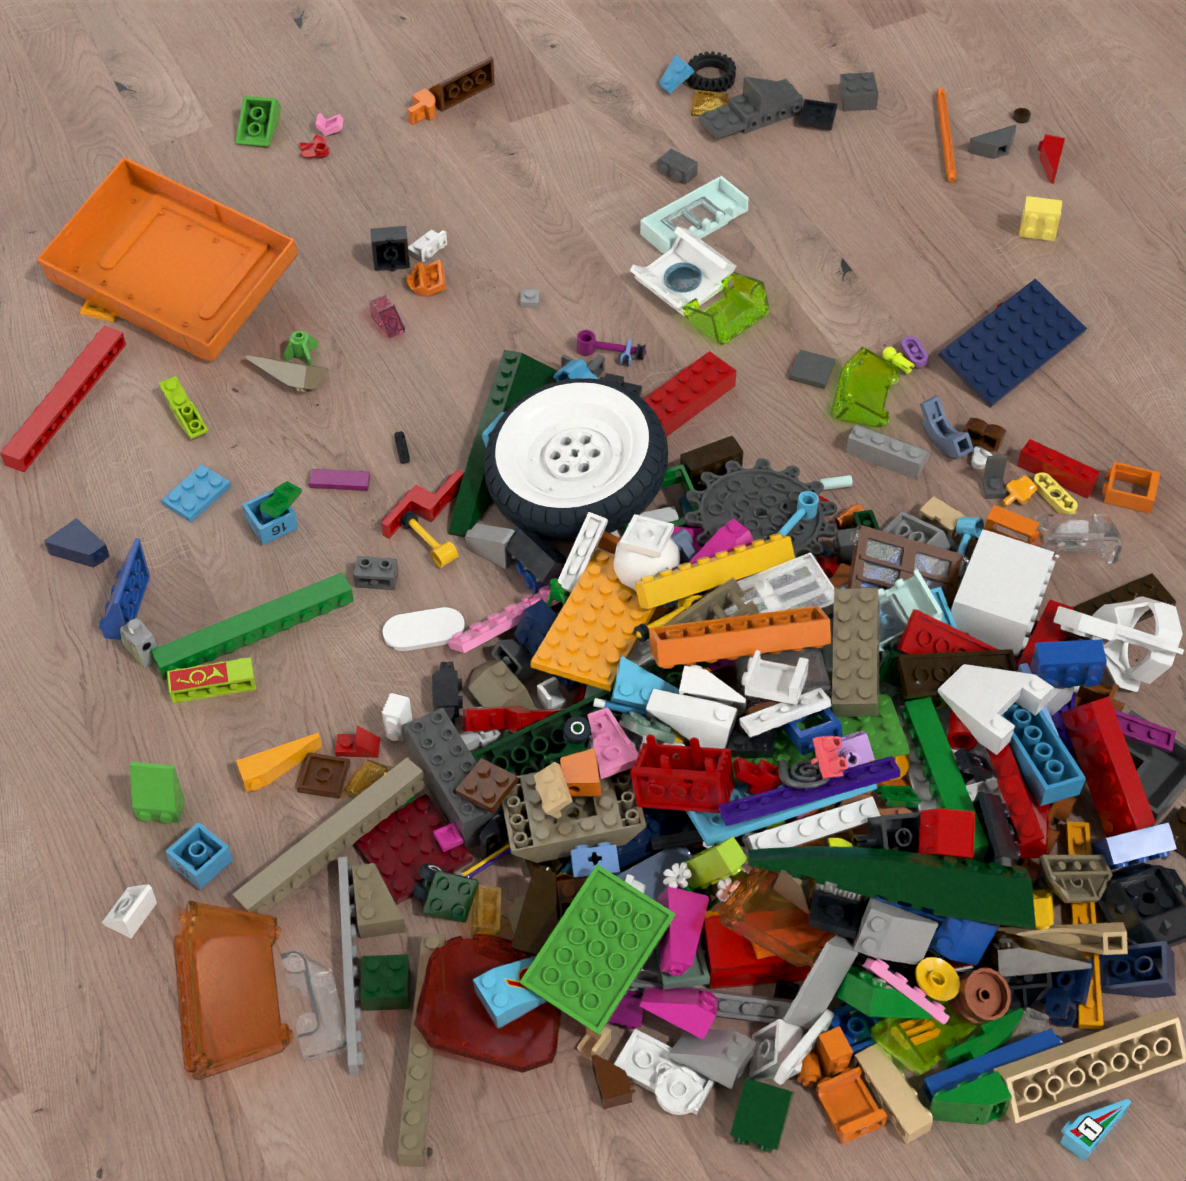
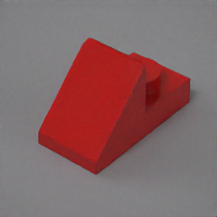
M357 726L356 734H337L335 755L336 757L379 758L381 739L375 734Z

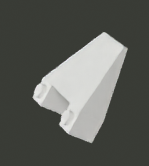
M963 664L937 692L969 729L976 740L997 755L1010 742L1015 725L1001 715L1016 702L1036 716L1048 703L1053 686L1034 674Z

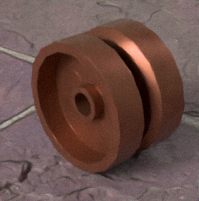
M979 968L958 976L960 990L953 999L949 1000V1004L959 1020L969 1025H979L1001 1018L1008 1011L1011 1002L1010 988L999 972L991 968Z

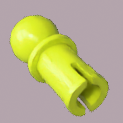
M887 347L883 350V358L886 361H892L893 366L899 367L906 374L913 370L914 363L904 358L902 353L897 354L895 348Z

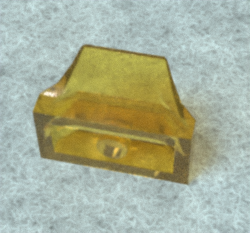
M367 759L363 768L355 771L344 790L349 797L356 798L388 772L387 766Z

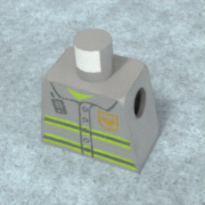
M138 618L130 620L120 628L122 644L141 666L146 668L154 663L151 650L158 646L153 634Z

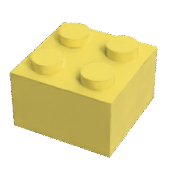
M1026 196L1019 237L1055 241L1061 217L1062 201Z

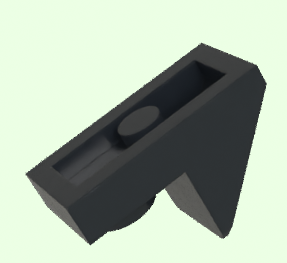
M961 748L954 753L958 760L957 766L965 786L988 780L995 776L986 758Z

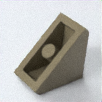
M781 870L773 890L809 915V881L811 878L808 876H802L801 879L791 877L792 875H789L785 870Z

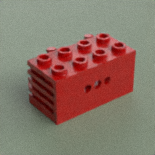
M652 734L647 735V743L642 744V749L639 751L640 755L638 754L637 760L634 763L635 766L631 770L637 807L719 813L718 805L730 801L736 785L731 749L700 747L699 739L696 737L690 739V746L656 744V737Z

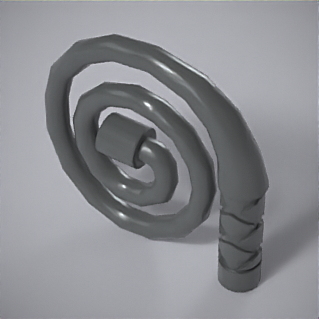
M784 759L778 761L779 779L787 786L806 789L824 785L831 779H821L823 777L819 765H811L810 760H804L791 767V777L802 782L794 781L789 777L787 761ZM799 767H800L799 773H800L802 776H799V775H797V774L795 773V771H796Z

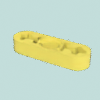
M1037 473L1033 481L1037 486V492L1063 517L1074 516L1078 506L1077 502L1049 474ZM1056 492L1060 497H1052L1050 493Z

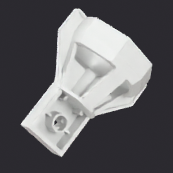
M1143 596L1137 597L1133 601L1105 604L1093 616L1058 606L1053 621L1061 624L1060 629L1088 637L1090 640L1102 639L1107 660L1105 668L1114 685L1118 684L1119 687L1134 692L1139 690L1141 682L1151 684L1172 667L1176 653L1183 655L1184 649L1178 648L1183 633L1176 607ZM1149 609L1152 610L1155 617V635L1133 629L1139 618ZM1129 643L1150 649L1146 657L1138 665L1130 667L1128 661Z

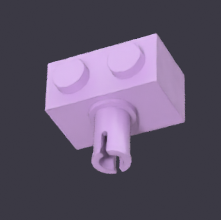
M864 730L840 737L842 746L840 749H837L838 757L846 759L848 768L875 760L867 733Z

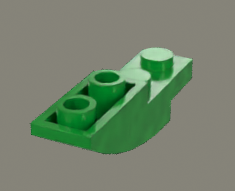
M1022 1008L1015 1011L1013 1009L1008 1010L1003 1017L981 1024L978 1036H971L965 1043L958 1046L953 1044L947 1047L941 1061L945 1069L1004 1047L1016 1032L1024 1010Z

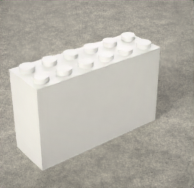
M983 529L951 609L957 629L964 633H969L970 636L999 650L1013 649L1014 656L1018 657L1020 650H1025L1029 640L1027 637H1030L1055 564V561L1052 560L1054 552Z

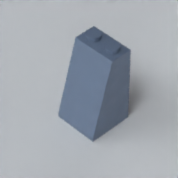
M686 847L667 848L622 872L617 877L625 881L627 874L634 876L636 881L646 886L644 894L658 902L657 897L667 888L663 883V880L667 878L663 874L666 869L672 871L674 864L678 863L681 865V863L691 858L692 854ZM679 885L677 886V889L684 890V888H680Z

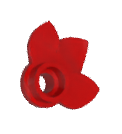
M315 135L313 143H300L302 150L300 156L304 158L316 156L323 158L330 153L327 140L322 136Z

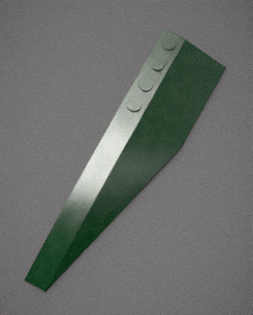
M503 351L467 461L448 535L465 537L467 531L479 522V517L487 510L488 504L492 500L485 479L484 457L486 446L481 434L501 412H506L519 399L540 387L542 388V386L556 383L557 380L553 376L557 370L524 353Z
M701 661L696 662L694 665L707 668L712 663ZM679 664L673 668H662L656 665L647 671L678 688L677 681L682 680L681 673L684 670V666L687 665ZM613 688L611 691H601L471 754L477 763L482 758L516 776L540 772L543 770V758L545 755L561 753L566 747L563 740L566 721L571 717L581 716L589 722L588 714L603 709L593 706L594 699L611 701ZM610 710L619 723L622 713Z
M779 847L751 849L747 852L749 866L776 873L785 870L789 875H792L791 877L799 879L802 876L814 878L815 883L825 885V881L837 884V889L874 899L877 895H880L890 903L906 902L912 904V909L920 911L922 907L933 909V914L1028 929H1035L1036 926L1032 880L1028 870L1021 866L1015 865L1010 867L996 862L983 863L975 859H956L953 856L941 857L913 852L859 847Z

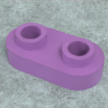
M912 336L905 337L901 343L903 354L907 360L914 363V367H924L928 360V354L917 338Z

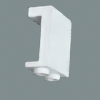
M756 650L754 657L749 658L748 672H744L742 677V685H745V695L797 705L808 676V659L799 658L796 667L761 660V651Z

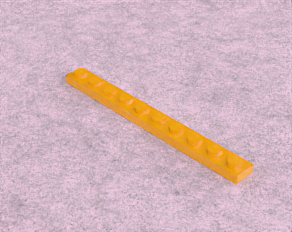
M1067 821L1065 825L1067 855H1091L1089 823ZM1095 902L1070 903L1071 924L1096 923ZM1079 951L1085 958H1091L1094 966L1087 1004L1077 1005L1078 1028L1102 1030L1104 1025L1099 955L1097 953Z

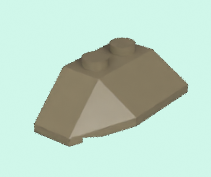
M490 659L473 670L468 691L482 708L522 706L530 710H536L525 686L502 660Z
M1104 855L1040 856V869L1047 887L1065 903L1099 901L1108 881L1112 877Z

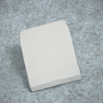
M465 731L460 734L469 751L480 747V738L473 731Z

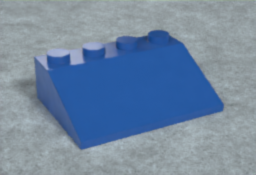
M138 538L133 542L121 569L117 571V581L111 588L110 601L106 602L105 615L100 619V629L103 631L104 638L122 640L120 628L137 617L150 579V573L141 541Z

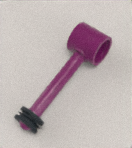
M582 330L577 335V352L582 356L592 355L595 352V348L625 353L626 345L596 341L595 333L590 330ZM638 344L637 347L631 346L630 354H636L637 359L638 357L639 359L640 357L644 359L646 345L640 346Z

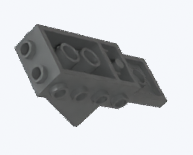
M744 77L743 94L728 99V104L700 114L699 121L715 140L738 131L747 134L801 114L804 99L802 94L786 78L780 81Z

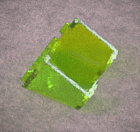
M733 272L721 280L725 295L723 298L704 311L700 310L698 299L695 298L682 307L684 316L717 343L725 345L768 314L769 303L763 281ZM733 280L732 288L728 289L729 281Z
M928 995L925 996V999L932 1003L935 1000L945 1008L943 1012L950 1017L945 1025L932 1019H927V1022L932 1021L935 1024L933 1029L938 1028L941 1031L936 1038L914 1045L910 1039L912 1037H908L900 1026V1023L914 1018L884 1017V1023L880 1021L870 1028L872 1033L869 1036L914 1075L919 1076L942 1059L940 1055L947 1047L966 1037L979 1026L969 1025L959 1020L953 1013L949 1000L939 1001ZM925 1030V1031H923V1032H920V1033H918L916 1036H918V1035H920V1034H923V1033H925V1032H927V1031Z

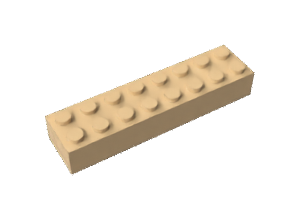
M1162 1009L993 1070L994 1072H999L1012 1095L1005 1115L1015 1123H1019L1185 1063L1186 1048L1179 1017L1166 1009Z

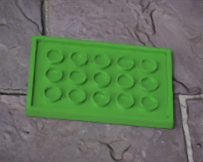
M597 864L521 979L520 984L600 1035L676 914Z

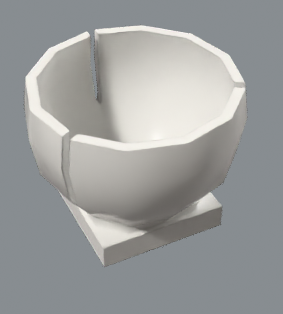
M634 514L623 537L617 543L614 556V571L622 584L636 590L634 583L641 581V577L653 575L654 577L660 575V571L665 569H672V571L679 569V549L671 538L674 524Z

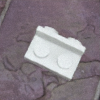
M431 229L408 246L409 254L423 263L447 245L446 232L442 230L440 233H437Z

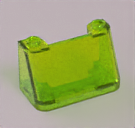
M862 346L842 368L830 416L839 421L876 428L886 426L890 420L889 411L884 410L887 393L892 385L895 386L897 384L900 367Z

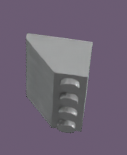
M855 425L848 437L846 453L916 480L919 478L932 454L930 450L863 425Z

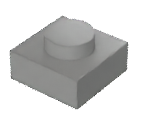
M522 289L521 307L539 308L540 290Z

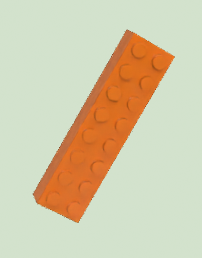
M819 606L651 627L649 628L650 651L657 665L662 668H673L675 665L683 664L690 666L701 661L713 663L723 658L735 660L739 656L748 655L754 657L756 650L761 651V653L779 654L783 650L800 651L805 647L822 648L824 645L831 644V631L828 616Z

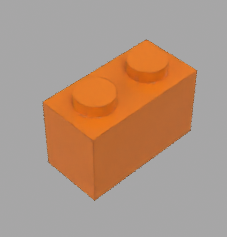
M840 1026L818 1035L814 1050L819 1057L820 1068L825 1077H836L848 1068L853 1050Z

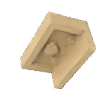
M554 762L533 776L536 782V791L541 796L543 802L541 804L542 809L547 815L558 819L562 817L560 810L573 801L560 764Z

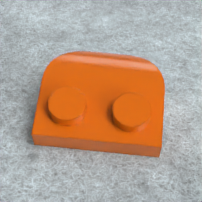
M441 260L426 266L419 262L413 267L414 271L411 275H407L406 281L408 286L420 296H431L446 289L444 264Z

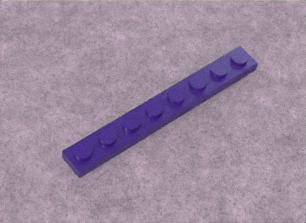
M890 756L847 768L843 771L844 776L839 778L833 777L824 785L806 789L784 786L718 805V809L725 825L730 826L901 777L900 768L893 757Z

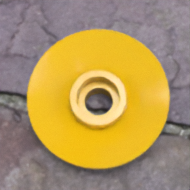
M929 957L923 959L917 965L915 971L917 983L929 997L939 1001H948L958 994L960 990L958 974L946 961Z

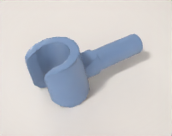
M632 339L627 340L625 353L620 357L622 365L624 359H629L628 366L632 364L630 355Z

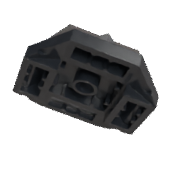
M1140 863L1112 873L1100 900L1095 902V905L1106 923H1124L1127 931V946L1167 941L1171 948L1186 942V886L1176 870L1165 868L1161 865Z

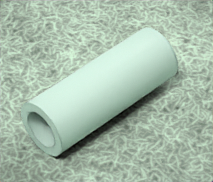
M851 475L819 479V482L824 485L823 490L852 487Z

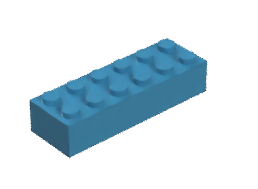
M1014 702L1001 716L1015 725L1009 744L1022 777L1038 804L1042 806L1080 795L1086 778L1043 711L1041 710L1035 716Z

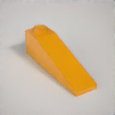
M319 733L236 760L246 793L267 786L305 760L308 753H315L321 749Z

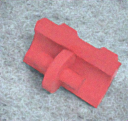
M824 736L814 738L816 758L810 760L811 765H819L823 779L844 776L843 771L848 768L844 757H838L837 749H840L842 746L840 737Z

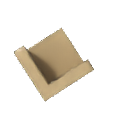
M586 1027V1035L577 1046V1051L591 1060L593 1055L600 1056L611 1041V1030L604 1027L601 1034L598 1035Z

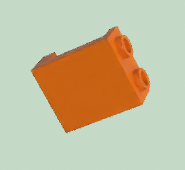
M860 1067L855 1069L847 1068L834 1078L826 1077L816 1087L815 1095L842 1145L884 1127L887 1120L884 1109H878L861 1078L862 1071Z

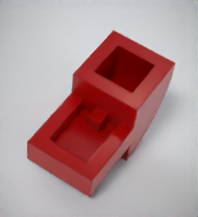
M738 756L733 761L735 777L742 782H747L750 793L760 794L774 790L783 783L779 779V768L763 759L757 765Z

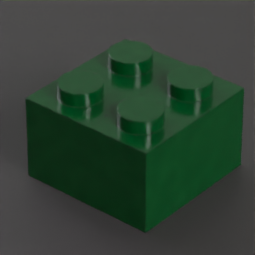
M408 954L362 956L360 999L363 1011L410 1009V963Z

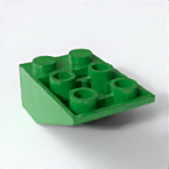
M998 1071L992 1074L986 1072L978 1076L977 1080L972 1082L963 1081L952 1090L947 1091L944 1089L937 1092L932 1098L929 1110L933 1116V1121L985 1125L1005 1116L1012 1095Z

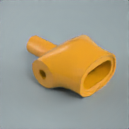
M1023 475L1006 485L1005 489L1010 494L1001 502L1005 507L1014 500L1024 505L1030 500L1032 494L1037 491V486L1027 476Z

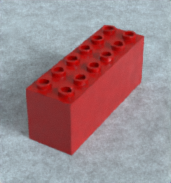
M781 909L777 912L758 911L754 914L735 913L731 916L712 915L704 918L702 943L710 977L709 989L776 984L777 980L785 982L805 981L824 946L757 959L751 942V935L807 925L809 915L801 909Z

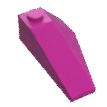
M733 518L717 531L689 563H697V559L702 557H716L715 553L720 551H734L733 548L739 545H752L751 542L754 539L749 529Z

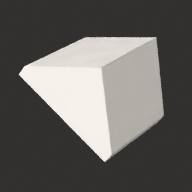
M149 884L127 887L102 921V924L132 938L157 904L152 887Z

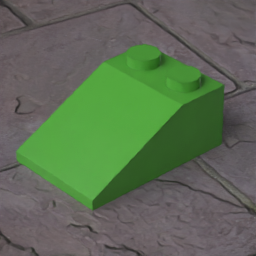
M243 97L236 145L270 146L281 113V105L276 98Z
M131 762L132 808L136 819L145 822L150 820L161 821L166 824L172 822L179 823L185 799L175 766Z

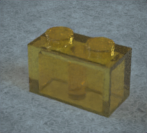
M484 885L478 886L472 903L471 938L493 941L500 930L501 888Z

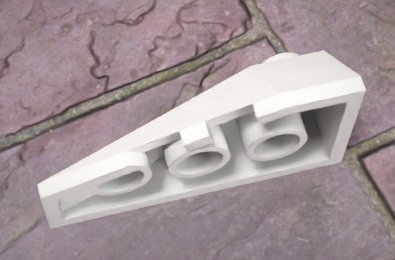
M653 689L646 707L648 712L666 725L671 726L682 737L688 740L692 737L698 738L700 747L726 749L737 719V708L715 701Z

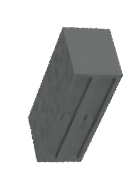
M442 707L404 725L407 753L412 762L424 772L428 783L427 787L449 824L454 822L463 838V844L469 850L480 844L479 836L482 830L494 816L503 810V804L501 802L497 809L491 813L456 795L455 789L477 762Z

